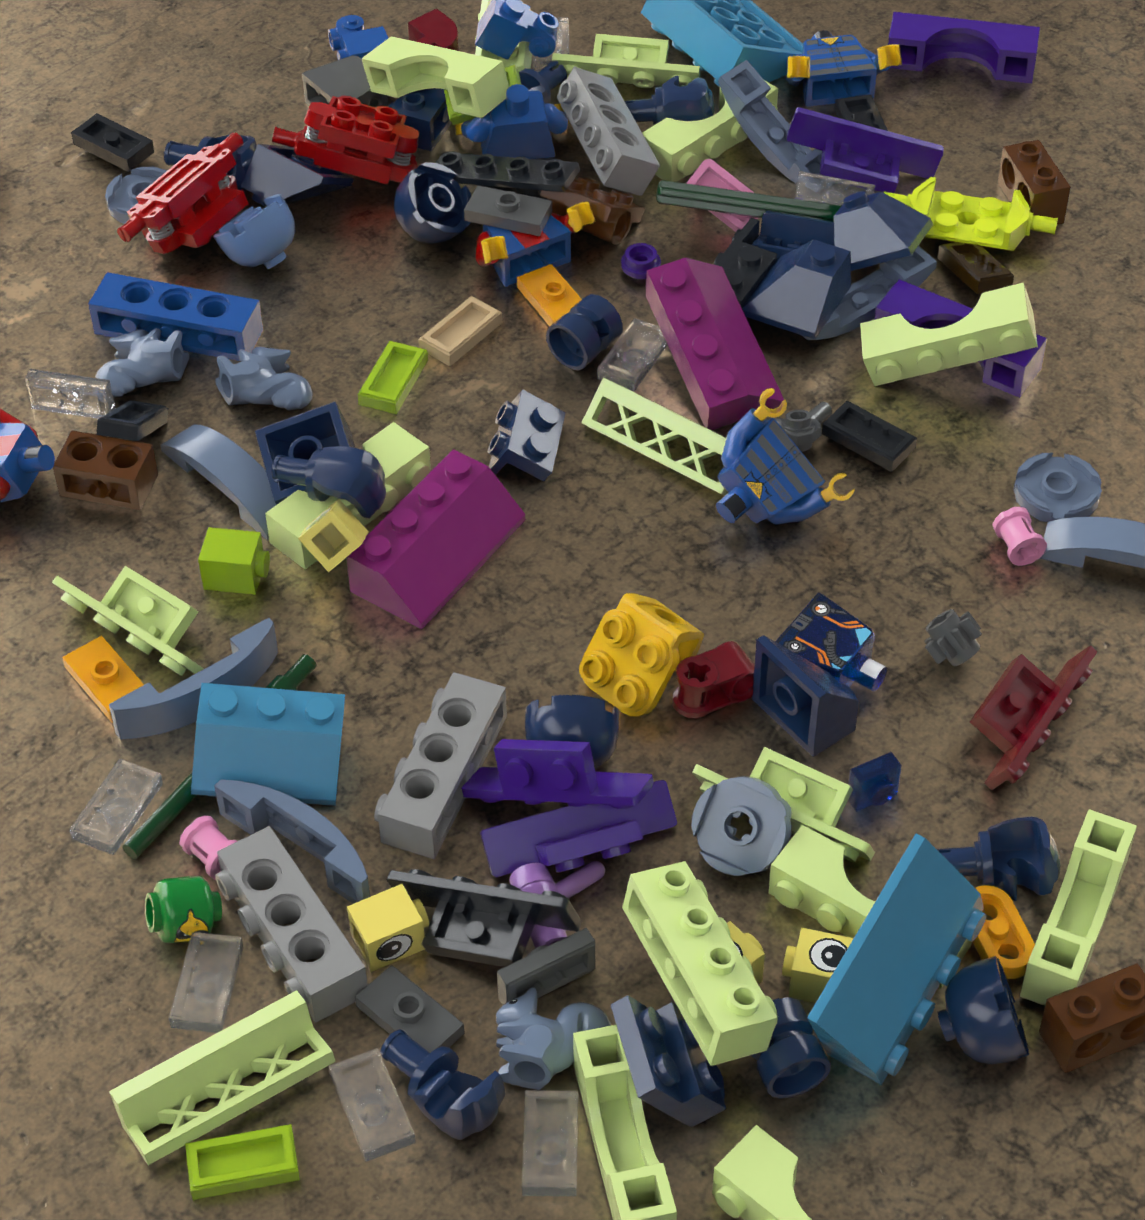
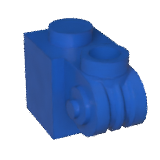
M492 0L478 22L475 46L508 60L518 43L526 41L529 42L531 54L540 58L547 57L555 50L559 22L555 16L548 12L537 14L531 11L530 6L524 4L521 0Z
M357 15L341 17L336 22L335 28L328 29L329 43L332 51H337L338 60L352 55L359 56L362 59L388 39L383 26L364 30V20Z

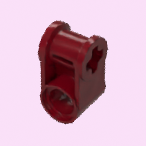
M734 641L725 642L712 650L683 659L676 669V679L679 687L673 693L672 705L680 715L687 718H701L731 704L750 699L753 695L755 664L740 645Z

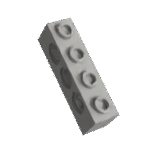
M573 67L567 80L562 82L557 99L603 186L642 196L660 167L658 160L612 78Z
M455 672L450 677L445 689L439 688L432 702V713L426 723L421 722L418 725L413 739V749L408 758L403 757L400 759L394 774V784L389 794L384 793L381 795L374 814L375 821L379 822L381 843L431 859L436 858L465 800L461 787L482 767L507 718L506 687Z
M268 826L217 851L221 872L215 874L218 887L227 901L235 899L240 906L238 915L247 933L250 936L258 934L264 943L261 945L263 956L273 972L281 970L287 981L284 984L288 995L296 990L306 1001L309 1014L315 1023L356 1002L355 996L368 986L366 968L272 828ZM293 923L292 925H289V926H282V925H284V924ZM310 959H318L314 962H305Z

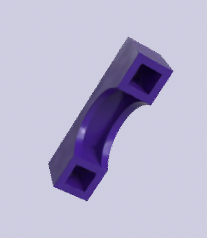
M893 12L888 45L899 44L902 65L891 66L890 68L922 72L935 61L946 58H964L985 66L992 73L995 80L1032 84L1040 27Z
M899 279L876 306L874 320L901 313L907 322L916 327L936 329L960 321L973 308ZM1036 334L1038 347L978 361L983 371L982 383L1020 398L1042 369L1047 338Z

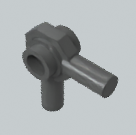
M820 402L809 412L806 410H793L786 414V419L779 417L774 419L802 452L809 450L812 447V443L822 435L820 424L831 416L832 408L827 402Z

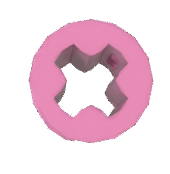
M1012 507L1000 513L992 524L997 537L1003 539L1008 547L1007 556L1009 560L1017 566L1035 562L1044 554L1047 548V543L1042 535L1035 533L1031 526L1030 514L1023 507Z
M204 815L194 820L184 830L179 844L188 855L197 856L206 865V873L216 880L215 874L221 872L217 851L237 841L226 838L219 831L216 821L211 816Z

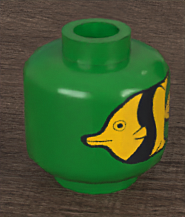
M202 876L160 880L156 883L154 891L147 893L145 898V917L150 933L156 932L160 940L168 944L206 939L211 934L214 921H220L222 918L221 896L218 891H211L208 882Z

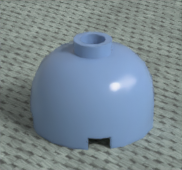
M275 194L264 199L263 201L267 206L264 209H261V207H249L219 229L220 233L214 234L213 237L232 261L247 267H255L264 263L266 268L269 269L287 257L284 250L293 241L295 222L290 208L281 194Z

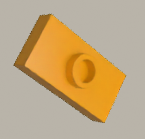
M552 264L517 277V288L549 327L561 316L569 313L570 309L582 300Z
M102 635L62 657L66 670L111 723L113 721L109 704L144 685Z

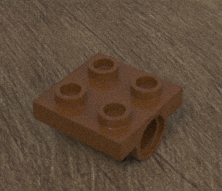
M579 176L578 180L574 179L564 192L541 190L540 196L552 201V213L561 216L568 214L567 209L582 202H589L596 222L583 225V231L614 245L620 244L625 239L632 223L641 222L645 210L644 207L632 203L634 198L632 195L618 190H611V193L600 190L601 183Z

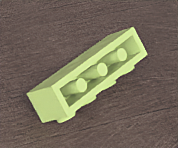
M686 861L630 874L622 908L710 1066L767 1051L778 1021L775 1004L769 996L764 995L755 980L749 960L739 953L731 939L726 921L722 917H718L709 902L703 882L695 878Z

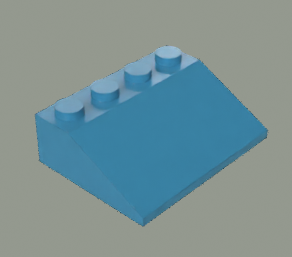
M646 0L641 14L652 23V29L669 37L672 40V46L693 58L692 63L695 66H700L701 70L710 73L715 78L714 83L719 87L718 79L720 76L745 60L752 65L765 81L771 82L786 76L789 56L802 54L803 43L751 0Z
M917 833L914 835L807 1017L827 1055L880 1085L883 1084L888 1073L895 1076L902 1068L909 1053V1048L905 1047L907 1040L914 1028L921 1031L928 1023L935 1008V1003L931 1001L940 983L947 986L955 976L961 962V958L957 957L958 952L966 939L971 942L976 939L987 916L982 912L984 909L983 901L977 889L926 838Z

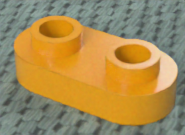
M983 885L975 887L982 897L984 906L982 912L993 918L992 920H985L980 933L972 941L980 958L983 960L996 956L1001 962L1007 979H1016L1024 976L1035 943L1011 897L1005 891L995 886ZM1001 955H1009L1014 959H1006Z

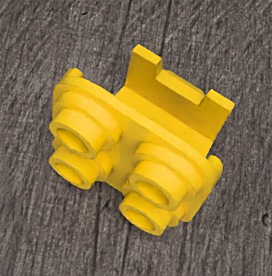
M626 593L621 598L617 608L607 611L603 616L580 662L579 673L584 683L591 690L618 708L622 713L628 716H642L652 712L656 707L680 661L697 655L704 633L656 599L635 593Z

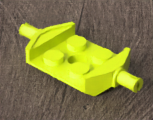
M930 177L915 188L912 194H908V196L883 192L931 218L933 226L926 234V238L1014 251L1022 239L1030 235V230L1053 235L1056 232L1058 218L1033 215L1020 190L1014 189L1012 202H1005L994 197L979 198L962 195L955 191H935L936 177Z

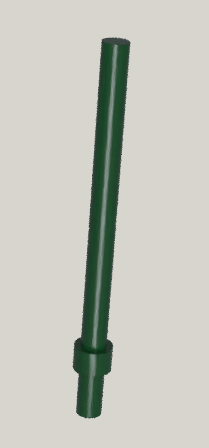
M303 654L284 675H277L265 688L297 690V687L317 667V664L312 657ZM192 773L124 843L122 848L128 856L137 859L196 796L191 794Z

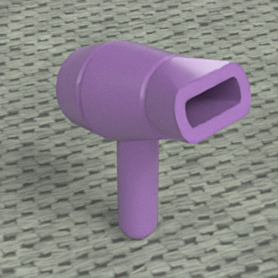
M593 861L555 884L544 864L530 863L517 868L511 874L509 881L510 885L525 892L542 894L543 891H554L569 899L602 879L605 874V868L602 863ZM534 925L531 933V939L535 948L543 945L550 946L567 937L566 930Z

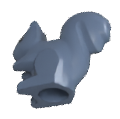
M157 328L150 333L140 329L110 338V344L117 350L114 356L119 359L105 363L97 371L95 376L96 390L105 397H121L135 388L152 385L156 382L181 380L189 361V353L183 351L181 345V331H174L165 342L160 340L161 330Z
M255 347L249 353L244 349H240L238 356L241 362L235 365L225 356L217 357L220 372L215 382L228 405L249 403L260 405L273 404L279 408L295 410L306 407L313 397L311 385L306 378L295 373L285 372L290 368L285 363L291 355L290 350Z
M530 988L524 995L504 1004L496 1013L497 1032L507 1036L497 1039L496 1046L500 1048L499 1056L509 1062L502 1066L498 1073L503 1082L540 1090L549 1083L553 1075L574 1063L573 1033L611 1026L612 1024L603 1010L584 1002L572 1003L560 1011L556 1020L537 1015V990Z

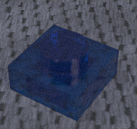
M892 752L850 769L848 785L852 787L853 791L848 801L856 812L871 805H882L897 795L902 765Z

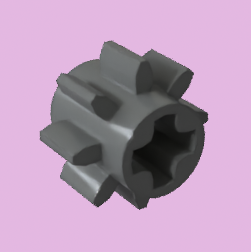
M949 609L935 617L926 626L925 630L930 637L924 641L926 643L925 648L937 664L947 658L952 666H958L969 660L979 651L981 646L976 638L982 635L981 627L969 611L959 617L954 609Z

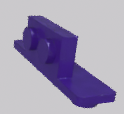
M800 107L795 110L786 138L788 142L822 150L819 175L829 177L835 181H844L863 186L873 191H886L888 193L895 192L899 181V171L926 179L934 177L944 154V147L942 145Z
M501 739L494 747L497 767H480L461 789L464 798H480L488 803L501 800H521L530 805L544 802H562L573 807L603 804L611 805L616 809H627L641 802L654 785L652 774L596 772L590 742Z
M665 780L654 781V785L641 802L631 808L616 809L611 805L588 804L581 807L565 806L483 829L480 835L490 873L494 877L513 873L517 868L530 863H542L546 866L555 865L556 872H562L585 865L583 856L601 851L603 859L631 852L629 843L643 839L644 835L675 827L677 819L667 782Z

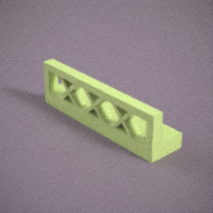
M603 377L581 422L582 424L720 494H727L728 491L719 481L717 482L707 477L702 461L716 454L722 455L726 437ZM607 398L618 404L622 418L621 421L608 426L597 421ZM628 409L638 414L630 417ZM645 419L652 420L657 438L644 443L637 442L632 424ZM662 426L672 430V432L664 434ZM625 428L627 436L618 432L617 430ZM684 436L688 439L692 456L675 461L671 458L667 442ZM698 444H700V445H702V446H704V447H706V448H708V449L705 450V451L700 452V451H699ZM659 445L661 453L651 448ZM695 463L697 471L687 467V465Z
M296 990L109 1092L122 1127L147 1165H150L183 1147L185 1143L192 1142L336 1061L331 1048L313 1027L306 1001ZM306 1043L315 1051L299 1061L286 1060L288 1053ZM254 1072L267 1073L265 1080L254 1086L240 1085L244 1077ZM206 1098L220 1099L218 1106L207 1112L193 1111L195 1105ZM161 1123L173 1124L169 1133L151 1143L143 1134Z

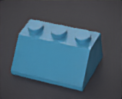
M201 683L195 732L191 794L216 796L214 785L221 779L237 780L272 788L303 803L336 806L345 695Z

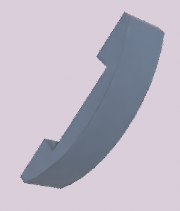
M747 60L720 76L718 82L722 93L738 123L758 150L782 174L814 195H818L837 182L829 177L819 175L822 150L814 149L812 151L807 146L787 141V132L790 124L766 98L771 88Z
M918 246L910 256L880 263V269L851 285L816 339L803 337L807 340L828 339L848 333L860 327V323L874 320L876 306L899 279L918 287L936 269L937 261Z
M197 424L190 426L161 444L162 452L187 473L193 469L197 470L239 507L240 518L255 531L261 532V536L267 541L269 540L265 513L276 506L266 470L253 457L223 434L209 427Z
M1072 517L1052 520L1047 523L1044 535L1047 548L1039 559L1083 568L1085 556L1145 569V523L1109 517Z
M267 618L230 638L231 655L161 693H158L149 682L110 703L109 708L116 735L119 739L148 737L179 729L196 722L201 683L253 686L270 667L278 654L274 622Z
M223 779L214 785L219 812L224 818L250 835L270 826L324 862L327 885L330 889L353 904L370 897L368 876L358 853L342 832L322 814L294 797L262 785Z

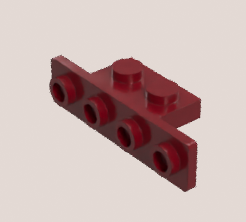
M1091 645L1071 658L1054 681L1048 678L1023 654L1012 660L969 721L1004 752V755L984 783L991 790L1006 780L1010 784L1015 783L1030 766V762L1026 760V757L1030 752H1035L1049 738L1051 730L1047 726L1051 720H1057L1069 708L1072 699L1068 695L1072 689H1078L1091 675L1093 670L1088 665L1098 652Z

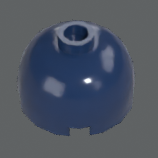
M425 162L405 176L396 189L394 201L396 218L406 233L422 243L442 244L461 234L471 223L465 221L464 209L471 198V192L466 185L461 188L458 182L453 179L457 174L452 169L439 163Z
M582 695L551 696V705L538 708L539 699L526 707V740L590 742L594 767L597 769L610 759L616 749L619 736V709L614 706L611 713L605 710L606 701Z
M994 956L976 961L962 968L950 980L945 990L946 1009L937 1012L946 1041L956 1039L967 1056L977 1062L987 1064L1006 1063L1028 1056L1030 1053L1021 1019H1018L1014 1006L1015 999L1000 960Z

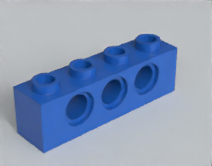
M109 272L106 273L88 303L94 334L118 337L140 329L150 333L157 328L161 330L160 340L165 342L174 331H181L183 351L214 357L225 356L227 359L240 361L238 356L240 349L251 353L263 332L260 303L257 299Z

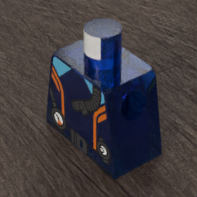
M819 592L775 641L826 670L838 682L849 687L856 682L875 692L879 689L887 674L886 666L872 660L875 636L872 629Z

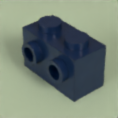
M431 88L414 91L397 98L395 102L389 105V107L397 110L399 114L407 116L405 125L419 131V149L432 152L452 124L448 115L444 89Z

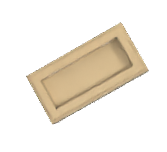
M470 296L419 338V348L426 349L428 355L448 366H452L503 323L502 312Z

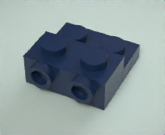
M627 995L611 1004L639 1099L691 1128L727 1109L724 1102L723 1076L717 1065L710 1066L675 1003L671 1002L655 1010L653 1007H647Z

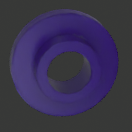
M636 243L629 246L621 259L623 272L635 279H646L647 270L661 266V259L656 249L646 243Z

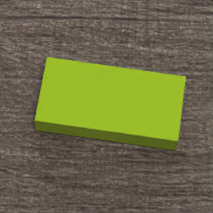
M389 341L357 394L358 405L397 415L428 362V351Z
M292 1124L185 1143L190 1191L193 1200L300 1180Z

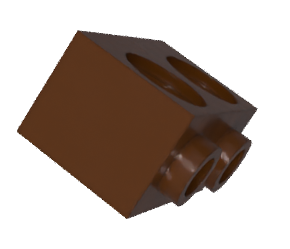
M1040 140L1003 146L998 185L1009 202H1012L1014 189L1020 190L1033 215L1058 218L1057 225L1064 224L1071 187Z
M71 430L53 466L59 496L141 511L158 476L153 444Z
M1138 963L1047 999L1039 1033L1065 1073L1145 1041V973Z

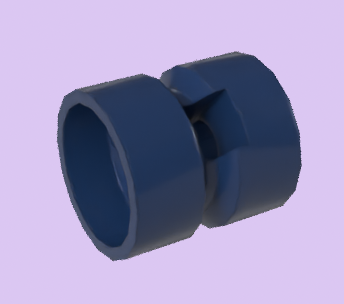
M590 294L580 300L570 309L569 313L561 316L548 328L546 341L550 351L561 364L573 370H580L585 368L602 350L607 349L621 336L623 323L619 313L607 299L599 295Z
M790 997L777 998L772 1001L777 1010L778 1021L768 1049L751 1056L758 1060L757 1070L767 1092L772 1097L789 1098L806 1093L819 1085L829 1074L831 1064L819 1039L813 1035V1028L807 1019L808 1016L802 1003L798 999Z

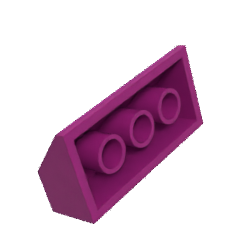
M685 257L647 270L646 298L704 427L715 430L738 422L750 409L754 408L757 410L760 407V395L769 388H773L775 392L766 400V407L769 409L779 407L784 398L723 267Z
M453 449L366 536L362 545L346 557L350 592L422 630L526 520L525 513L489 466Z

